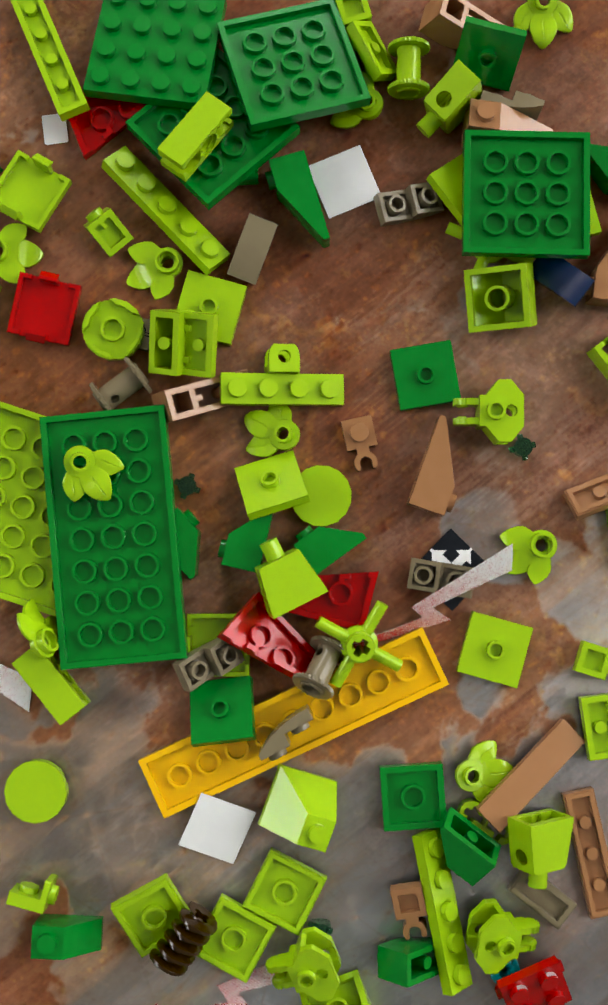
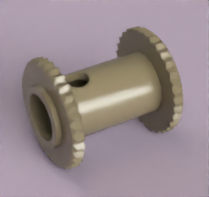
M125 357L124 360L129 367L98 389L93 382L89 383V387L93 392L92 395L104 411L114 410L115 407L143 387H145L149 394L153 391L144 373L128 357Z
M318 635L312 637L309 642L315 653L306 672L295 673L292 680L295 686L307 695L327 700L331 699L334 695V690L328 683L337 663H341L344 658L341 649H344L339 641L327 636Z

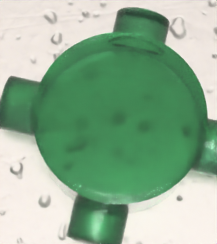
M518 434L517 440L513 443L512 447H509V452L522 457V461L528 460V455L536 447L535 441L531 442L528 438H524L523 434Z
M189 473L188 476L181 479L176 478L174 484L178 485V490L181 492L180 498L186 499L187 496L194 493L199 494L201 488L197 487V483L194 480L195 474Z
M316 918L308 923V927L315 926L329 935L333 933V928H331L330 921L327 919Z

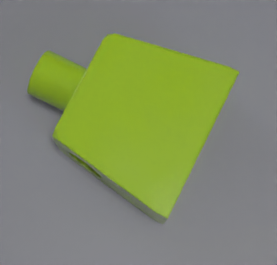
M458 59L425 97L423 102L426 115L416 124L420 132L427 138H430L439 127L447 134L453 131L463 121L470 99H480L482 95L481 80Z
M277 537L259 545L267 561L256 566L255 572L267 613L271 618L276 619L328 592L326 586L299 549L292 548L284 552Z
M547 808L508 817L511 864L513 867L528 873L529 887L539 890L546 889L548 873L565 868L574 822L573 816Z

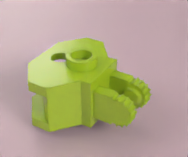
M498 379L485 395H479L477 398L453 399V407H475V417L459 416L453 418V426L475 427V430H482L493 445H507L514 440L524 427V394L512 379ZM506 409L511 411V416L507 415Z
M495 898L483 899L469 913L465 942L485 974H498L512 959H518L519 953L531 952L536 949L537 941L531 934L539 933L540 922L531 917H514L511 912H504ZM482 924V926L479 928V931H475V928L478 925Z
M313 926L302 929L296 944L290 945L289 952L268 958L265 967L269 973H275L272 983L276 989L282 990L283 988L295 987L297 993L304 992L322 1002L332 1000L340 984L338 972L342 961L332 936Z

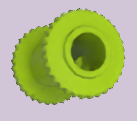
M416 36L394 39L389 43L387 51L391 56L397 57L396 81L387 86L388 94L396 99L413 100L422 98L430 92V85L421 80V56L429 53L430 44L427 40Z

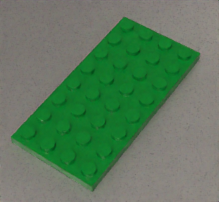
M164 404L39 417L61 670L187 658L189 652L169 432ZM83 445L92 451L106 449L120 458L124 469L109 476L112 483L110 500H95L84 493L79 500L73 502L66 495L62 483L67 472L63 459L65 453L71 447ZM77 456L73 460L76 467H83L86 464V459L82 456Z

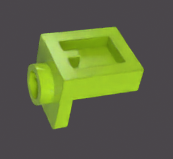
M99 206L85 217L88 222L83 225L84 228L93 236L109 257H112L134 239L109 207H105L102 210Z
M51 874L46 879L43 890L39 889V885L33 882L24 881L21 884L16 883L8 893L6 904L43 914L49 905L55 904L60 886L55 885L58 875Z

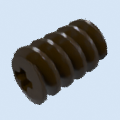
M190 902V910L181 909L179 912L180 919H174L171 923L173 929H167L164 932L165 939H160L157 942V948H153L149 953L152 962L169 975H184L188 970V966L194 962L196 955H199L202 951L203 945H206L210 940V935H213L217 930L215 917L198 903Z

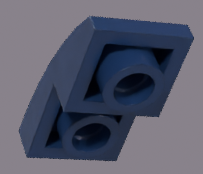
M536 258L533 262L534 280L548 290L553 291L574 307L577 306L595 282L590 276L562 258Z

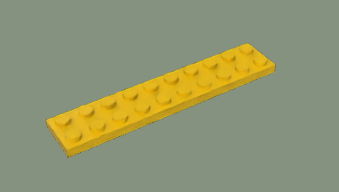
M419 627L379 646L382 650L403 660V664L398 672L371 658L364 663H355L341 688L334 686L329 681L328 684L334 690V695L331 699L314 698L293 686L255 704L256 740L193 747L191 745V735L140 758L138 763L163 818L165 819L196 804L201 793L210 796L216 795L279 765V763H284L449 685L423 627ZM336 666V668H335V670H334V672H333V674H332V677H333L334 673L336 672L338 666ZM308 704L313 714V720L309 721L310 727L293 735L292 731L287 733L291 742L290 746L286 748L287 753L274 761H270L269 757L261 761L259 751L270 733L287 716Z

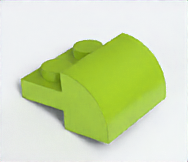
M180 309L150 310L148 373L170 376L215 377L218 314Z

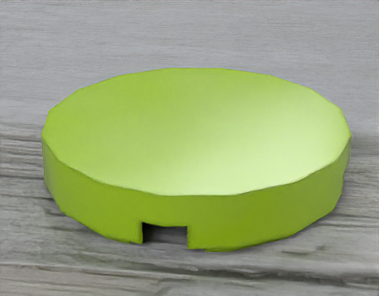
M117 298L94 304L85 314L82 323V334L87 347L99 358L108 361L124 360L125 357L134 355L142 345L145 335L144 322L138 310L127 301Z
M316 465L305 469L301 475L310 502L294 506V512L302 521L313 526L326 527L337 523L346 515L351 504L352 491L348 480L339 470L330 466Z
M40 758L26 761L16 767L7 778L4 790L6 804L12 814L24 822L34 824L47 822L56 816L67 802L69 793L68 782H66L62 769L53 762Z

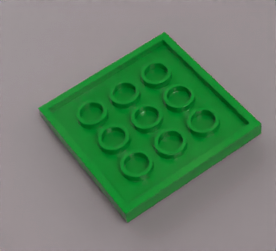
M103 0L83 86L85 97L191 110L206 91L210 93L220 43L217 22L224 21L227 8L226 0Z
M319 0L217 22L219 39L251 132L370 106L371 96L335 0Z
M219 48L210 94L232 108V114L229 118L233 120L234 126L186 182L173 174L208 210L300 134V126L296 122L256 132L250 131L225 54ZM147 104L126 121V126L160 161L162 157L158 154L157 148L190 109Z
M465 129L463 133L462 256L587 259L590 256V132Z

